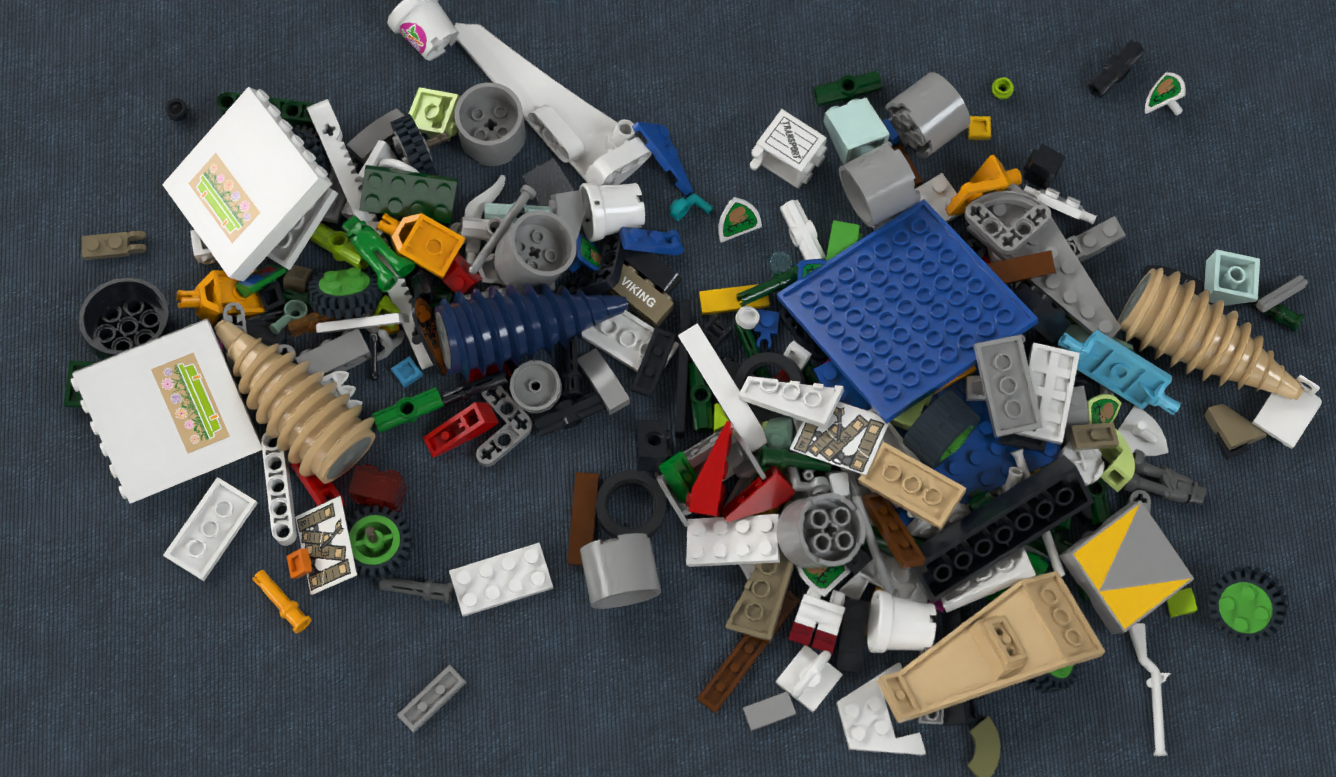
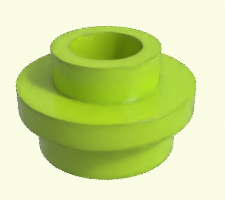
M1005 77L996 79L991 87L993 95L999 99L1009 98L1014 90L1012 82ZM1004 87L1006 91H1000L998 88Z

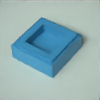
M410 356L391 368V371L404 388L423 376V373Z

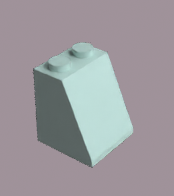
M858 98L853 99L847 105L842 107L834 106L825 112L824 124L843 165L888 142L890 134L867 98L861 100Z

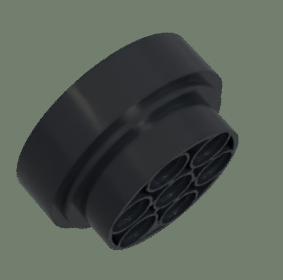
M118 278L100 285L85 299L79 314V326L86 344L92 353L101 360L167 335L172 331V315L164 295L155 285L138 278Z

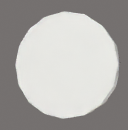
M1068 442L1060 451L1058 458L1065 455L1077 466L1086 486L1096 482L1103 474L1105 465L1104 461L1102 462V454L1099 449L1073 451L1071 442Z

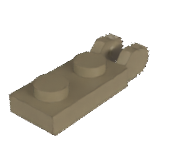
M130 231L128 233L119 232L82 236V258L84 260L144 253L146 252V245H129V241L145 239L146 232Z

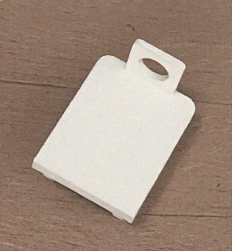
M1302 375L1296 379L1301 384V387L1304 388L1303 393L1297 400H1291L1271 393L1252 424L1291 449L1294 448L1322 403L1321 399L1315 395L1320 387ZM1301 382L1308 384L1311 388H1307Z

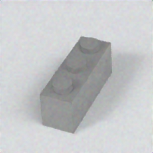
M357 328L344 331L340 337L334 340H325L319 347L313 350H304L295 359L298 364L310 361V367L307 371L310 375L323 371L324 376L335 371H347L372 359V355Z

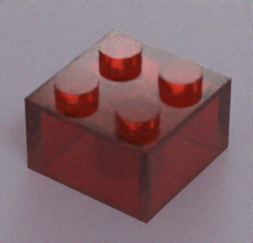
M363 464V467L356 465L348 492L354 503L370 507L379 506L380 509H383L385 506L391 512L395 510L400 514L407 486L399 472L390 469L383 472L377 470V467L373 465Z

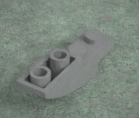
M1114 216L1076 237L1074 235L1069 237L1066 241L1078 260L1082 262L1105 251L1106 247L1120 241L1126 235Z

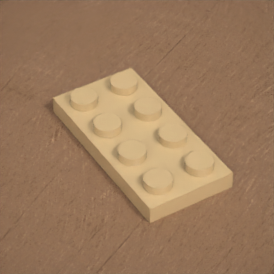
M883 442L876 452L867 474H862L858 479L861 485L940 530L966 492L964 486L886 442Z

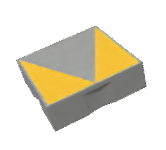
M1141 500L1128 503L1105 520L1095 532L1081 538L1058 555L1077 584L1087 593L1094 609L1111 634L1125 633L1194 580Z

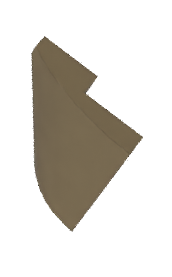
M1225 404L1209 407L1204 414L1215 435L1220 434L1229 450L1245 443L1249 445L1267 436L1266 432Z

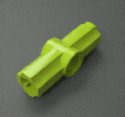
M322 223L318 225L310 238L312 242L331 252L333 258L337 261H346L359 269H365L369 266L368 262L355 250L350 239L346 237L345 232L334 231Z

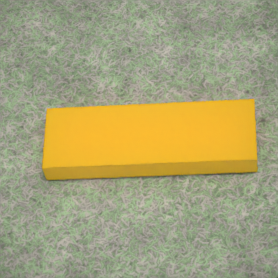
M756 285L699 291L702 315L738 311L741 308L740 303L742 301H737L736 294ZM767 295L746 306H751L755 309L769 307V296Z

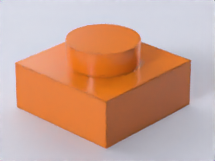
M308 548L298 549L286 556L291 579L300 578L312 571Z

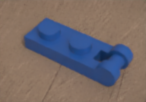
M621 227L619 231L623 249L667 255H680L684 251L682 243L679 242V233L676 230L659 232Z

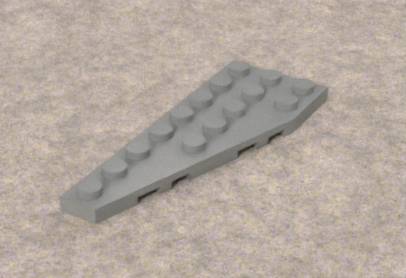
M1014 182L1005 190L1027 194ZM999 204L987 208L1007 228L1029 211V209L1011 204ZM1037 213L1036 218H1035V220L1033 221L1034 225H1035V221H1036L1038 218L1042 217V218L1044 219V215H1045V214L1042 213V214L1039 215V214ZM1050 217L1047 226L1014 254L1008 256L999 253L971 225L968 226L967 231L1001 260L1051 250L1056 274L1026 281L1034 284L1054 301L1055 305L1061 307L1072 320L1090 335L1097 329L1113 339L1121 331V326L1052 217ZM988 224L985 230L988 233H995L998 228L994 224ZM1025 225L1017 228L1021 234L1030 233L1029 227ZM1014 235L1009 242L1004 241V247L1007 245L1011 247L1012 241L1015 239Z

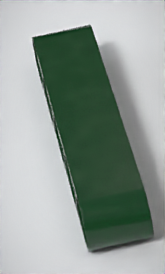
M228 91L218 95L217 105L222 115L230 108H225L224 106L228 103L234 104L242 93ZM269 97L268 101L280 110L281 118L286 120L292 128H296V125H300L301 128H303V125H307L309 129L312 127L316 131L307 107L316 103ZM293 112H299L294 117L290 116V114Z

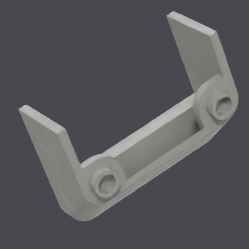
M733 426L730 455L726 456L729 466L726 479L734 474L739 478H749L755 474V471H757L762 480L765 479L766 476L749 447ZM722 429L684 451L697 476H699ZM655 471V478L684 526L687 527L689 523L684 515L691 514L689 507H686V503L679 502L662 472Z

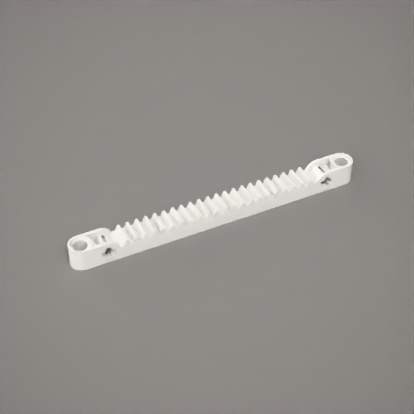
M328 99L307 107L353 215H356L360 221L364 220L388 245L384 232L377 229L379 222L376 214L359 210L363 185L360 182L345 144L342 142V132ZM332 131L333 135L329 136L327 132ZM375 251L376 256L398 278L396 285L387 292L401 313L409 315L410 323H403L402 326L421 369L433 366L423 343L415 345L412 342L417 329L411 310L413 298L408 287H406L405 279L399 277L386 259L378 251Z

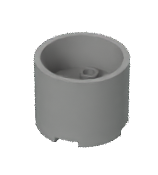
M935 72L925 75L888 102L885 107L890 111L891 118L888 120L899 134L901 142L906 147L909 145L917 151V156L920 158L929 157L970 125V115L963 99L944 77Z
M490 82L477 84L462 94L455 108V121L463 151L472 159L478 161L479 164L486 166H498L510 162L524 146L526 139L522 105L517 95L504 85Z
M886 142L839 167V176L844 191L855 212L868 227H872L920 202V192L918 190L915 191L914 173L899 149L894 151L891 148V142Z
M535 210L523 214L497 243L494 266L498 276L506 285L510 284L522 291L526 283L530 284L536 293H539V289L544 283L550 287L572 264L575 258L576 239L573 231L561 217L554 213Z
M836 493L801 498L792 502L784 509L777 524V540L782 553L790 562L806 569L832 567L848 563L856 555L860 546L864 544L866 534L865 521L859 508L857 509L845 496Z
M647 534L618 535V538L605 540L603 544L602 540H597L580 549L592 608L607 609L628 606L647 601L661 594L652 544Z

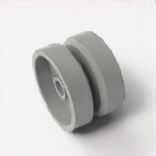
M531 360L522 363L514 371L510 379V391L513 399L522 410L531 414H542L550 411L558 404L562 395V383L557 371L550 364L535 360V362ZM534 383L536 385L538 383L540 384V388L538 390H533L531 386Z

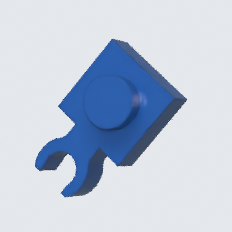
M757 310L760 319L755 326L754 334L761 335L757 340V346L760 348L761 342H767L768 351H770L772 346L770 336H777L779 312Z

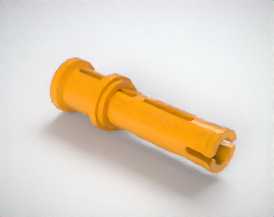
M261 570L254 575L255 577L252 580L280 610V616L283 619H287L293 626L295 633L301 632L310 624L312 619L304 615L298 608L299 604L294 600L291 601L265 570Z

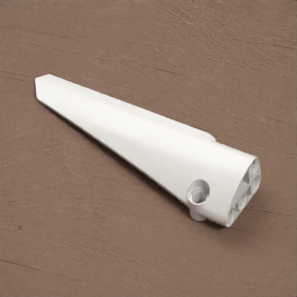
M455 24V28L460 33L457 39L460 45L493 83L504 85L517 95L522 105L525 120L562 162H569L587 183H595L597 186L619 185L651 156L652 152L645 146V143L634 135L635 131L632 128L634 124L631 121L620 120L617 123L550 78L481 25Z

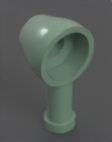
M300 300L287 302L284 306L285 315L275 323H272L269 326L270 330L277 335L288 323L292 325L301 324L307 315L306 304Z

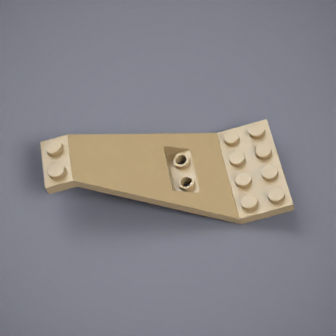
M1054 571L1020 580L903 669L880 676L876 682L897 722L901 723L1063 667L1101 657L1105 650L1059 572Z

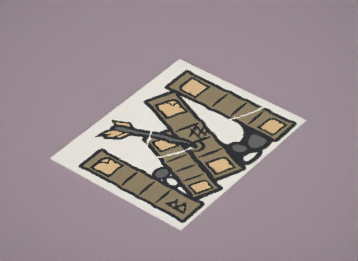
M838 402L826 429L802 421L790 450L866 475L889 423L886 424L878 414Z
M341 496L295 517L301 548H308L311 559L312 571L307 574L311 595L357 575Z

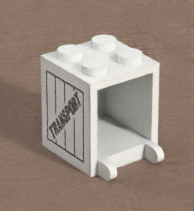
M781 109L753 148L751 155L754 159L750 163V168L757 170L762 165L799 189L802 183H808L813 175L811 172L815 166L819 167L825 158L824 153L827 149L825 146L826 137Z

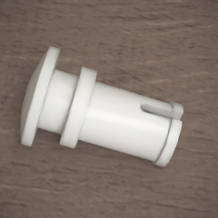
M1009 468L1006 484L999 490L998 496L1021 482L1024 474L1021 468Z

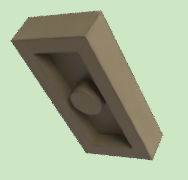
M1114 422L1073 425L1068 428L1073 451L1115 448L1119 445Z

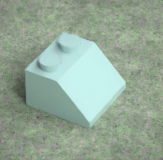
M1216 249L1206 260L1204 291L1209 290L1210 292L1209 302L1215 303L1218 300H1223L1224 306L1257 301L1260 259Z

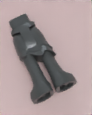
M1135 449L1133 452L1135 461L1134 475L1122 487V490L1132 492L1134 489L1158 494L1162 499L1189 505L1192 502L1202 505L1207 488L1199 486L1198 482H1193L1189 477L1164 465L1159 468L1145 461V453ZM1137 473L1157 478L1159 483L1144 479Z

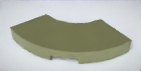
M988 716L969 732L974 740L975 752L973 759L967 767L975 777H991L1000 758L999 735L993 721Z

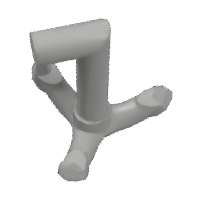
M370 309L368 314L362 313L360 318L372 316L375 310ZM378 327L365 328L371 334L378 333L379 341L385 347L381 352L377 353V361L388 357L404 340V330H400L396 335L397 337L392 339L383 329Z

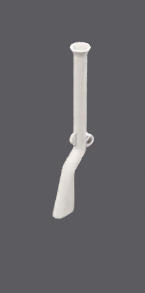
M1023 448L1011 452L1010 454L1014 457L1017 467L1024 471L1023 481L1031 476L1023 456ZM1049 530L1042 535L1053 570L1058 571L1062 577L1065 575Z
M1136 623L1128 631L1138 661L1151 674V678L1146 681V684L1152 689L1155 752L1153 755L1167 756L1164 740L1161 683L1166 681L1170 673H1160L1158 667L1147 657L1145 624Z

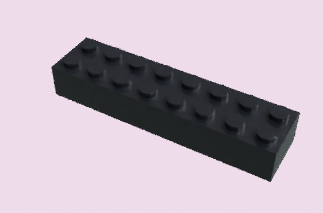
M1063 455L919 545V549L926 558L924 565L909 569L922 592L933 604L1094 503V500L1077 466Z

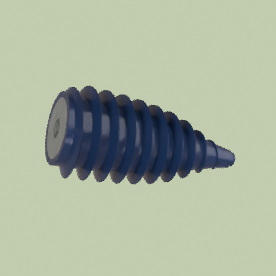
M526 283L522 288L521 294L517 292L514 286L509 284L505 289L504 296H501L497 288L491 286L487 298H484L478 289H473L470 300H467L458 291L455 294L453 303H449L445 298H442L439 306H435L434 310L436 334L443 363L450 375L462 373L466 381H469L470 371L477 368L485 378L487 366L493 364L502 373L503 364L508 360H511L515 367L519 368L520 357L527 355L530 360L535 362L536 352L544 349L547 355L551 357L552 346L560 343L567 349V340L577 335L582 340L583 331L591 327L596 329L597 324L623 314L625 310H628V302L626 297H621V295H599L597 293L585 295L580 289L575 294H570L563 285L559 286L557 293H553L551 288L545 283L541 285L539 293H536L533 287Z

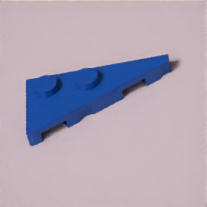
M644 122L634 124L632 126L635 133L637 131L642 132L647 139L645 146L652 152L665 172L671 170L678 181L675 185L684 196H689L694 191L679 160L677 149L671 142L667 128L664 125Z

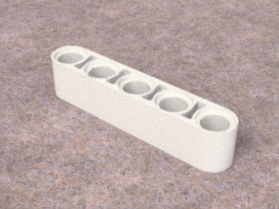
M265 433L262 436L261 443L271 531L279 544L288 546L294 543L297 537L287 451H281L277 446L269 447L270 441L278 439V437L271 438ZM274 462H282V465L279 469H271V466ZM277 484H284V489L281 492H274V487ZM280 506H287V511L284 514H276ZM282 529H290V533L287 537H279V533Z

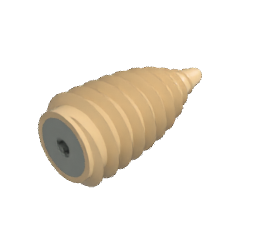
M1162 267L1157 270L1152 268L1143 277L1118 319L1121 330L1125 332L1124 342H1128L1133 337L1140 340L1139 352L1147 346L1155 348L1154 360L1163 354L1171 356L1170 368L1179 361L1186 363V375L1195 368L1203 370L1202 381H1205L1210 375L1220 376V387L1230 380L1238 382V390L1243 385L1257 388V391L1261 389L1291 400H1297L1304 390L1301 384L1285 370L1283 365H1279L1274 360V352L1272 350L1266 352L1262 348L1263 336L1259 335L1253 339L1250 337L1251 323L1247 322L1238 326L1237 311H1232L1227 315L1223 314V300H1218L1210 305L1209 290L1196 295L1194 293V280L1187 282L1183 286L1180 285L1181 274L1179 271L1167 277L1163 274Z
M221 320L217 323L214 329L216 330V335L221 340L220 342L228 352V359L234 363L233 375L235 377H242L238 387L239 392L249 394L246 402L247 407L252 410L258 409L256 421L259 424H267L266 434L268 437H278L277 448L279 450H290L288 454L290 463H301L299 471L302 476L315 474L323 483H330L346 473L364 456L375 440V433L371 430L374 417L362 421L359 418L362 411L361 405L349 409L346 406L350 398L349 393L336 397L334 392L337 388V383L332 382L325 386L322 385L321 381L324 377V372L319 371L312 375L307 373L310 361H304L298 365L293 363L296 354L294 351L282 355L277 352L279 344L269 347L261 342L262 338L255 339L230 321Z

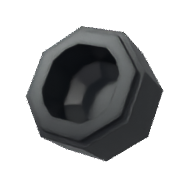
M178 98L168 101L165 107L170 120L177 122L185 119L189 112L184 100Z

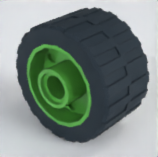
M952 391L945 392L912 424L903 438V444L928 467L935 469L963 445L978 425L980 416Z

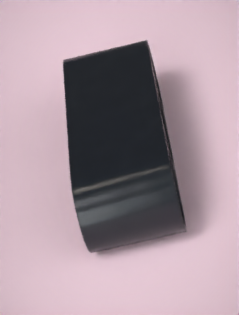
M626 250L623 264L626 266L629 264L638 272L637 275L642 279H649L660 293L665 292L670 295L682 281V278L676 271L651 252Z

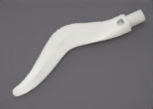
M500 175L492 187L469 202L466 206L464 217L481 219L486 203H492L503 189L505 184L504 175ZM467 238L465 252L467 253L466 261L470 265L479 254L481 244L479 239Z

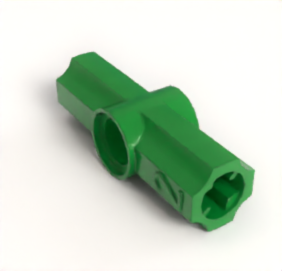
M434 387L411 398L404 397L397 404L375 412L372 416L379 433H383L401 424L413 423L418 417L444 407L437 388ZM405 407H414L410 414L402 413Z

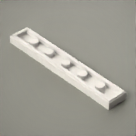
M698 323L679 334L678 337L750 451L753 453L761 448L762 445H766L767 440L764 429L747 402L739 400L740 391Z

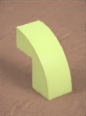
M1116 429L1119 445L1115 448L1099 449L1102 457L1110 463L1104 470L1101 478L1118 492L1133 477L1135 461L1128 443Z

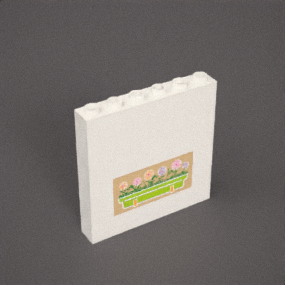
M250 87L242 93L162 184L228 277L242 282L246 280L332 185L327 177V171L315 162L316 157L304 148L303 140L291 131L293 129L292 126L281 118L280 110L268 101L269 96L261 89L257 91Z
M208 318L74 371L72 374L74 377L71 379L73 388L76 392L80 391L83 400L80 401L85 413H90L93 420L90 422L91 428L95 435L99 434L103 442L100 443L102 453L105 457L109 456L112 464L109 465L110 471L114 478H119L121 483L119 491L123 499H128L130 504L262 450L261 440Z

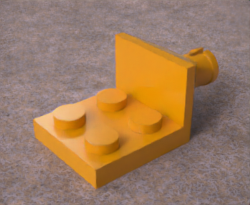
M990 155L970 179L971 182L962 185L958 194L951 199V202L945 208L948 217L965 214L968 204L983 195L1005 191L1013 182L1019 186L1022 182L1020 171L1016 168L1005 171L1001 162L994 155Z
M385 213L382 221L380 220L377 226L379 231L381 230L392 237L391 243L394 252L398 256L412 260L415 264L442 279L466 239L422 213L404 217L402 221H397Z
M212 270L194 290H178L176 295V301H181V303H177L179 309L195 308V314L201 320L208 318L212 327L223 316L225 306L232 302L242 305L245 316L265 312L258 291L247 298H243L235 286L239 280L229 278L224 270ZM231 307L230 312H227V314L237 316L240 312L235 311V307Z

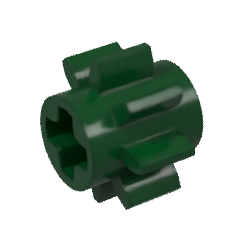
M978 488L969 494L971 500L967 502V505L971 512L994 498L988 490L981 493Z

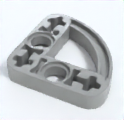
M998 191L983 195L968 204L965 211L966 221L999 253L1006 256L1014 254L1047 226L1051 217V210L1043 202L1030 195L1014 191ZM1011 204L1029 209V211L1007 228L987 207ZM979 211V217L977 215L971 216V212ZM1037 213L1039 215L1042 213L1045 214L1044 219L1042 217L1038 218L1035 221L1034 225L1033 221L1035 220ZM994 224L998 228L997 232L988 233L985 230L986 225ZM1025 225L1029 227L1030 233L1021 234L1017 228ZM1014 235L1015 239L1012 241L1011 247L1009 245L1004 247V241L1009 242Z

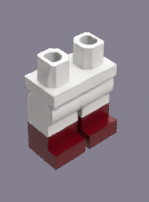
M809 587L807 594L803 596L788 640L809 646L815 625L818 624L811 647L822 651L826 650L832 654L845 607H843L845 593L833 590L828 602L820 599L821 594Z

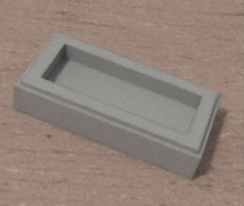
M788 691L743 707L751 731L796 715Z

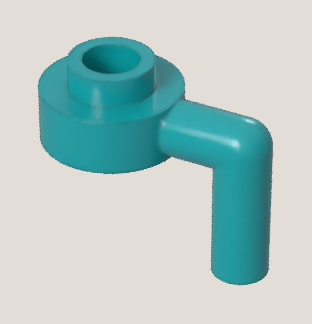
M693 193L686 199H675L670 205L669 210H671L670 216L679 221L686 215L693 204L697 205L708 215L713 211L714 207Z

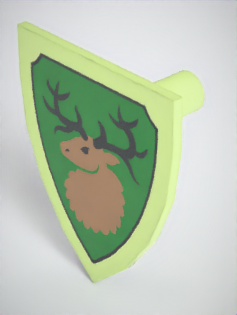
M1100 394L1087 401L1089 424L1113 422L1122 403L1116 397L1109 394Z

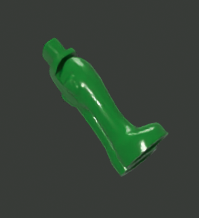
M356 215L342 225V228L347 232L346 237L350 239L355 250L376 272L378 288L382 292L392 289L396 285L398 278L376 256L375 251H378L386 259L399 277L407 276L415 268V263L412 260L398 256L373 228L368 226L364 220L360 221Z

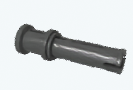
M386 576L382 577L383 580L380 581L379 585L380 591L423 596V599L426 601L431 599L445 601V604H450L453 594V583H448L447 585L434 583L433 580L419 582L399 578L388 579Z

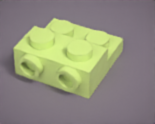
M419 87L409 114L412 116L420 133L427 134L429 138L446 132L450 141L451 136H455L458 131L455 121V108L460 96L458 94Z

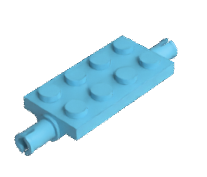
M1097 329L1082 343L1067 333L1061 336L1058 346L1080 353L1077 365L1078 371L1142 410L1148 404L1159 406L1171 415H1174L1179 410L1180 402L1167 396L1164 391L1172 382L1170 374Z

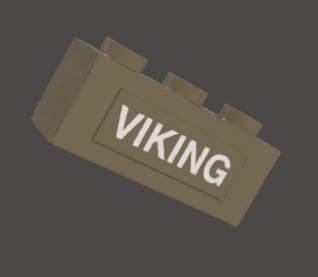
M623 264L618 284L606 291L611 295L626 297L628 308L651 327L659 328L673 311V299L667 293H660L656 290L655 285L649 279H642L637 275L638 272L631 265L628 264L626 266Z

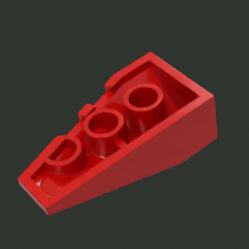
M726 421L692 487V492L687 494L686 507H689V512L722 517L721 509L724 506L726 487L722 484V481L726 479L729 466L726 456H729L731 451L734 426L732 422Z

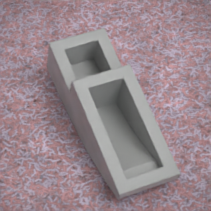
M396 108L380 117L347 144L349 152L364 165L379 140L387 142L389 146L393 144L392 137L395 135L391 121L405 115Z
M596 348L578 358V365L593 390L598 393L610 415L630 404V398Z

